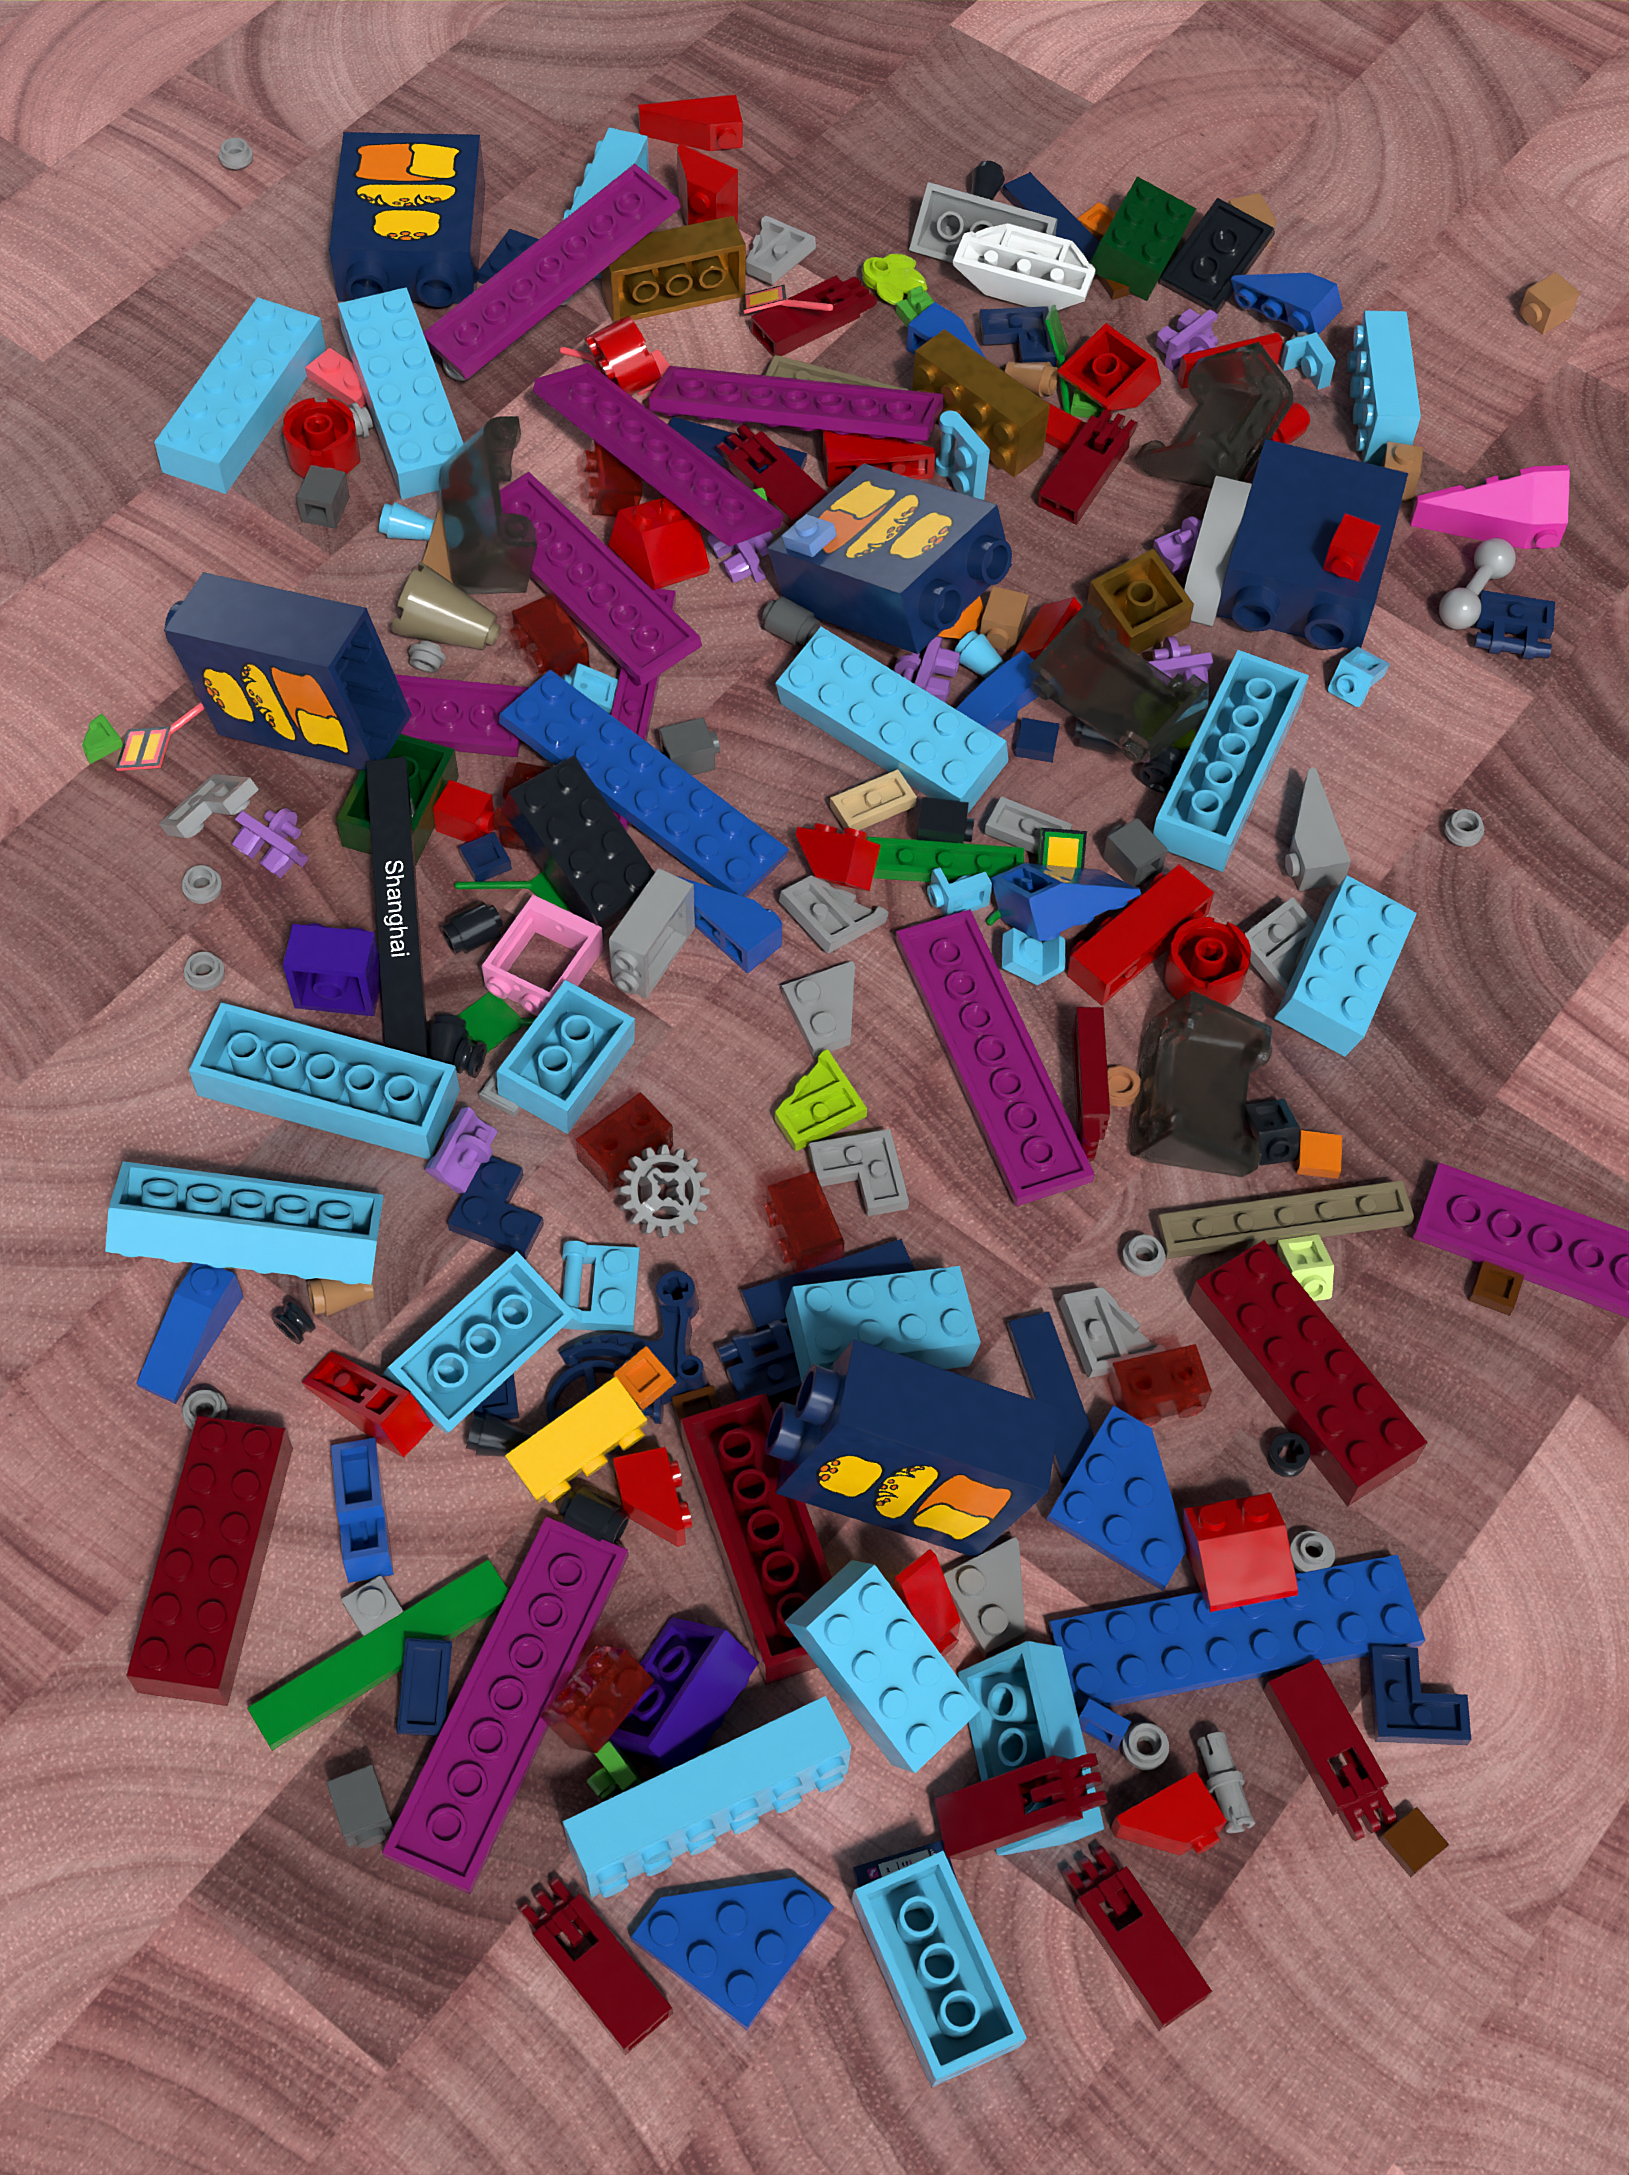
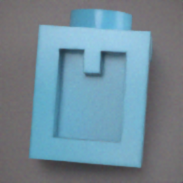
M1317 332L1287 341L1284 345L1280 365L1284 371L1301 366L1304 375L1311 379L1318 390L1330 386L1336 361Z
M1356 647L1340 660L1328 691L1355 707H1360L1370 687L1385 676L1390 663L1360 647Z
M580 663L576 664L569 675H562V679L606 712L611 713L618 679Z
M939 867L932 870L931 884L927 887V893L934 908L939 907L943 916L946 917L969 909L975 911L989 906L992 883L986 872H982L974 876H962L954 883L949 884Z
M1012 928L1003 934L1002 968L1038 986L1064 971L1065 938L1059 935L1053 940L1042 943Z

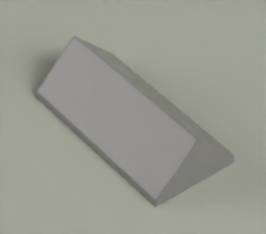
M928 182L909 251L953 263L964 233L971 231L976 233L985 228L1008 223L1056 236L1058 219Z

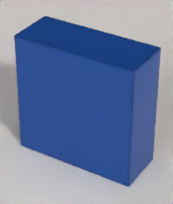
M1090 1698L1079 1717L1082 1732L1116 1751L1131 1721Z

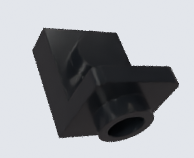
M1285 1099L1245 1105L1244 1119L1256 1140V1160L1258 1164L1264 1166L1297 1160L1300 1126Z

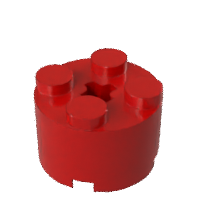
M630 316L621 318L584 338L593 357L598 356L593 361L596 369L630 396L661 379L657 363L652 353L649 354L644 344L646 341Z
M309 398L296 403L285 413L282 429L287 457L291 468L298 475L305 478L310 465L333 468L348 474L360 463V449L353 413L344 403L331 398H327V402H315V398Z
M1199 917L1189 920L1179 927L1171 942L1164 968L1165 983L1171 994L1192 1013L1223 1008L1232 1003L1242 991L1250 964L1251 946L1246 935L1230 922H1227V925L1214 922L1215 918Z

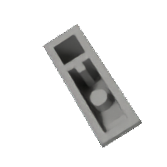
M1316 768L1308 769L1301 791L1289 854L1285 857L1287 874L1289 877H1294L1298 891L1339 885L1346 877L1351 863Z

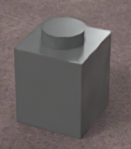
M310 465L296 496L301 522L333 529L337 528L350 498L345 472L333 468Z
M704 717L659 728L660 752L692 776L715 770V754L720 753V745L716 732H709Z
M1136 818L1125 826L1123 824L1116 826L1109 832L1106 837L1103 859L1124 882L1138 887L1162 872L1168 849Z
M372 1765L326 1782L343 1837L349 1848L358 1845V1848L374 1846L386 1838V1833L393 1831L394 1826L378 1777Z

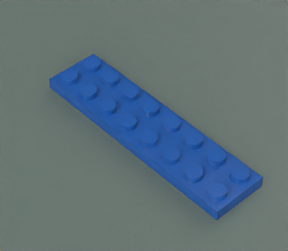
M549 670L500 713L499 723L552 764L557 765L574 755L610 808L714 887L747 897L787 857L789 848L552 670Z
M1392 1555L1295 1574L1298 1586L1297 1596L1210 1612L1202 1592L1049 1621L1048 1630L1052 1645L1062 1647L1077 1713L1083 1711L1089 1698L1104 1707H1111L1290 1672L1316 1659H1319L1322 1665L1367 1657L1372 1646L1418 1647L1422 1646L1425 1642V1637L1399 1556Z

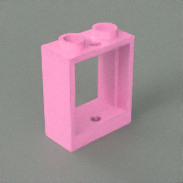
M532 895L483 963L482 970L485 987L496 997L501 999L509 998L521 1004L529 1013L538 1016L565 980L579 986L604 949L602 927L596 926L594 923ZM535 932L578 952L550 992L508 972Z

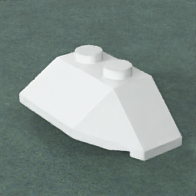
M1008 223L985 228L976 233L973 231L964 233L953 259V266L983 294L1027 307L1048 306L1049 311L1052 305H1056L1057 310L1084 302L1096 270L1092 264L1088 263L1083 253L1073 241Z

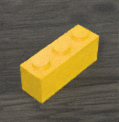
M615 1376L506 1454L505 1457L535 1501L540 1503L546 1498L549 1504H551L571 1490L572 1487L568 1482L578 1474L583 1472L586 1477H589L607 1464L608 1460L605 1457L607 1453L619 1445L624 1451L643 1438L645 1434L641 1429L647 1425V1418Z

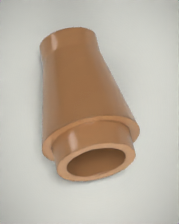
M1009 361L1005 369L1006 374L1040 397L1053 395L1059 378L1058 368L1053 367L1050 362L1016 363Z
M322 1278L307 1282L309 1301L314 1315L323 1313L327 1317L363 1301L374 1299L372 1282L371 1285L362 1283L346 1284L338 1280Z

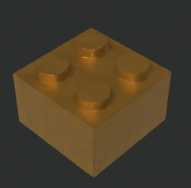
M1154 548L1090 581L1087 605L1126 660L1164 641L1165 637L1179 633L1190 625L1194 603Z

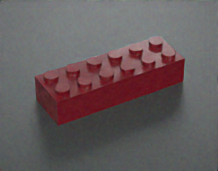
M1265 1240L1195 1282L1188 1302L1289 1433H1295L1303 1437L1310 1448L1309 1458L1347 1507L1417 1462L1428 1442Z
M766 1393L681 1419V1440L753 1651L759 1662L758 1665L765 1685L818 1668L785 1624V1621L832 1579L806 1503L775 1493L782 1459L765 1454L766 1436L773 1417Z
M197 1416L126 1674L137 1693L228 1706L293 1451L285 1428Z

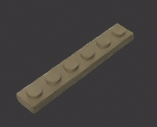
M1402 1180L1164 1213L1158 1215L1157 1226L1162 1246L1165 1250V1258L1171 1259L1250 1248L1263 1240L1268 1245L1278 1244V1240L1319 1234L1321 1238L1411 1225L1414 1214Z

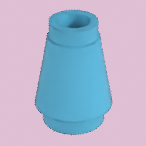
M396 502L393 505L385 503L380 518L379 532L387 534V538L429 541L435 520Z
M974 630L964 636L954 650L960 653V664L985 679L1005 663L985 635H978Z

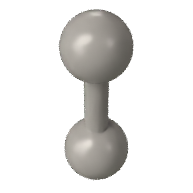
M1490 538L1483 541L1477 547L1474 554V566L1477 572L1466 588H1454L1442 597L1439 604V615L1448 627L1457 630L1466 629L1475 624L1479 619L1481 601L1478 595L1489 579L1495 580L1505 577L1512 571L1515 565V550L1508 541L1501 538Z

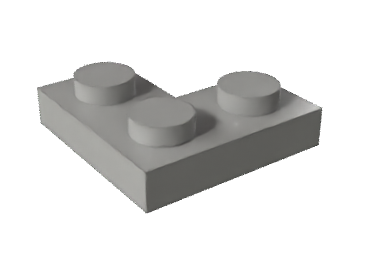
M213 774L167 815L159 825L167 836L190 838L203 829L204 821L212 813L227 815L240 813L250 804L249 798L259 789L250 777Z
M890 1129L809 1143L808 1151L817 1187L858 1180L867 1217L908 1209L909 1199Z

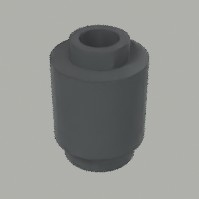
M781 596L777 601L771 600L762 616V619L766 621V630L794 646L800 644L805 647L820 627V621L814 618V613L784 596Z

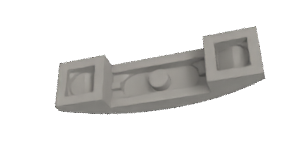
M1221 476L1215 477L1184 591L1194 603L1190 620L1192 623L1213 628L1227 568L1252 484Z

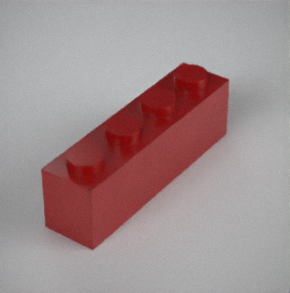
M1180 864L1169 873H1160L1151 883L1149 890L1143 895L1129 900L1117 917H1108L1104 920L1091 939L1088 941L1081 940L1073 947L1069 954L1070 963L1067 977L1101 1006L1104 1005L1170 948L1175 933L1181 925L1189 920L1206 917L1209 914L1215 892Z

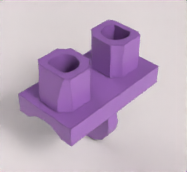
M1189 308L1178 319L1177 329L1181 331L1180 333L1168 326L1160 330L1157 334L1155 346L1166 354L1164 366L1173 371L1180 366L1182 355L1214 348L1218 344V339L1213 335L1212 323L1217 320L1218 314L1210 309L1201 316Z
M1191 516L1183 520L1181 529L1154 540V549L1161 556L1162 561L1174 577L1184 573L1185 566L1191 564L1203 519L1198 520L1196 517Z
M771 531L730 547L713 534L707 537L718 559L733 550L737 552V554L723 561L725 570L733 583L750 575L756 583L766 578L758 565L760 560L756 553H760L761 556H766L769 553L767 548L773 539Z
M936 636L928 644L923 661L921 660L920 653L911 652L910 655L899 657L894 669L902 677L946 703L951 681L935 677V675L938 673L955 677L959 667L960 653L942 648L943 637Z
M1169 636L1164 638L1162 649L1152 651L1154 661L1145 662L1144 671L1138 673L1140 685L1147 684L1150 693L1159 694L1164 699L1172 697L1175 693L1172 680L1182 678L1187 695L1201 694L1209 687L1208 669L1213 664L1211 652L1191 655L1189 644L1179 646L1176 637Z
M284 808L277 813L272 810L267 811L264 819L270 823L269 827H266L243 810L239 813L235 820L242 827L232 842L234 847L253 859L264 843L270 845L271 848L260 861V864L279 878L291 868L294 862L303 868L309 858L298 851L296 846L285 840L288 836L295 840L301 834V830L296 827L297 814L289 808Z
M470 1107L461 1108L455 1121L448 1125L444 1133L445 1139L436 1156L430 1158L425 1168L426 1172L439 1183L448 1185L457 1194L465 1193L480 1164L490 1160L493 1153L490 1145L498 1131L481 1121Z

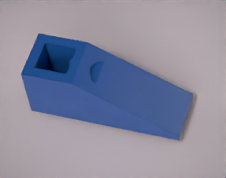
M1310 272L1234 275L1231 278L1235 300L1241 307L1264 314L1270 320H1278L1290 325L1299 332L1304 331L1308 334L1317 332L1319 335L1343 309L1337 283Z

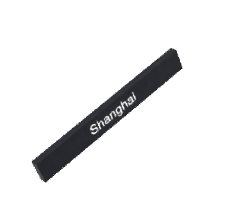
M406 757L366 761L385 1047L429 1059L408 761Z

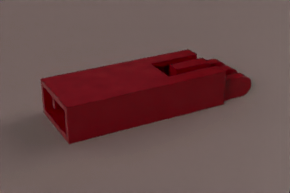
M835 275L788 298V300L832 304V311L782 306V304L769 307L751 316V333L773 357L774 355L783 356L860 318L861 313L876 305L877 298L872 293H869V289L865 285H861L862 283L857 277H852L842 282Z
M1104 409L1098 418L1091 415L1038 492V507L1077 525L1129 449L1130 438L1136 431L1138 422L1130 419L1125 428L1122 429L1125 416L1119 413L1112 423L1109 422L1113 415L1112 410ZM1104 443L1109 445V448L1107 449L1104 455L1092 450L1093 448H1096L1102 451L1104 449Z
M742 424L737 428V432L743 441L734 433H731L726 437V440L733 448L732 450L723 442L716 446L717 452L729 463V470L751 490L764 488L767 502L784 514L782 521L789 528L828 495L763 431L755 435L746 425ZM754 460L759 469L765 464L768 468L759 474L749 463Z
M1077 1007L1071 1033L1077 1137L1088 1161L1092 1162L1096 1156L1099 1140H1104L1105 1130H1107L1110 1118L1104 1007Z
M1313 1660L1268 1681L1263 1690L1332 1816L1339 1815L1350 1837L1355 1842L1365 1837L1358 1818H1361L1366 1829L1371 1834L1381 1829L1380 1822L1374 1813L1375 1810H1377L1387 1826L1397 1822L1396 1814L1383 1792L1389 1782L1320 1660ZM1340 1754H1342L1347 1765L1341 1767L1339 1772L1341 1776L1346 1777L1350 1786L1344 1789L1327 1761L1333 1757L1340 1756Z
M1096 1753L1084 1754L1073 1759L1053 1755L935 1798L946 1857L966 1860L1083 1819L1082 1812L1106 1804L1108 1801L1105 1791L1087 1793L1088 1789L1103 1784L1101 1773L1093 1772L1083 1775L1082 1772L1098 1765ZM1031 1793L1033 1802L1038 1803L1044 1802L1045 1798L1052 1796L1053 1805L1026 1814L1024 1805L1028 1804L1026 1798H1022V1796Z
M1100 1845L1092 1850V1853L1101 1869L1097 1871L1087 1856H1083L1077 1860V1865L1086 1879L1081 1881L1071 1866L1062 1870L1061 1874L1077 1898L1075 1907L1158 2031H1160L1207 1999L1213 1991L1129 1868L1125 1866L1119 1870L1104 1847ZM1107 1900L1114 1911L1113 1915L1115 1918H1118L1127 1911L1133 1922L1117 1931L1100 1904Z
M555 1876L548 1884L552 1892L559 1899L552 1903L540 1889L533 1897L544 1910L541 1914L537 1916L534 1909L526 1902L520 1905L518 1910L535 1931L532 1935L536 1944L626 2056L673 2015V2009L583 1896L579 1894L574 1898ZM573 1922L592 1945L577 1960L574 1959L557 1937L563 1932L574 1948L584 1939L572 1924Z

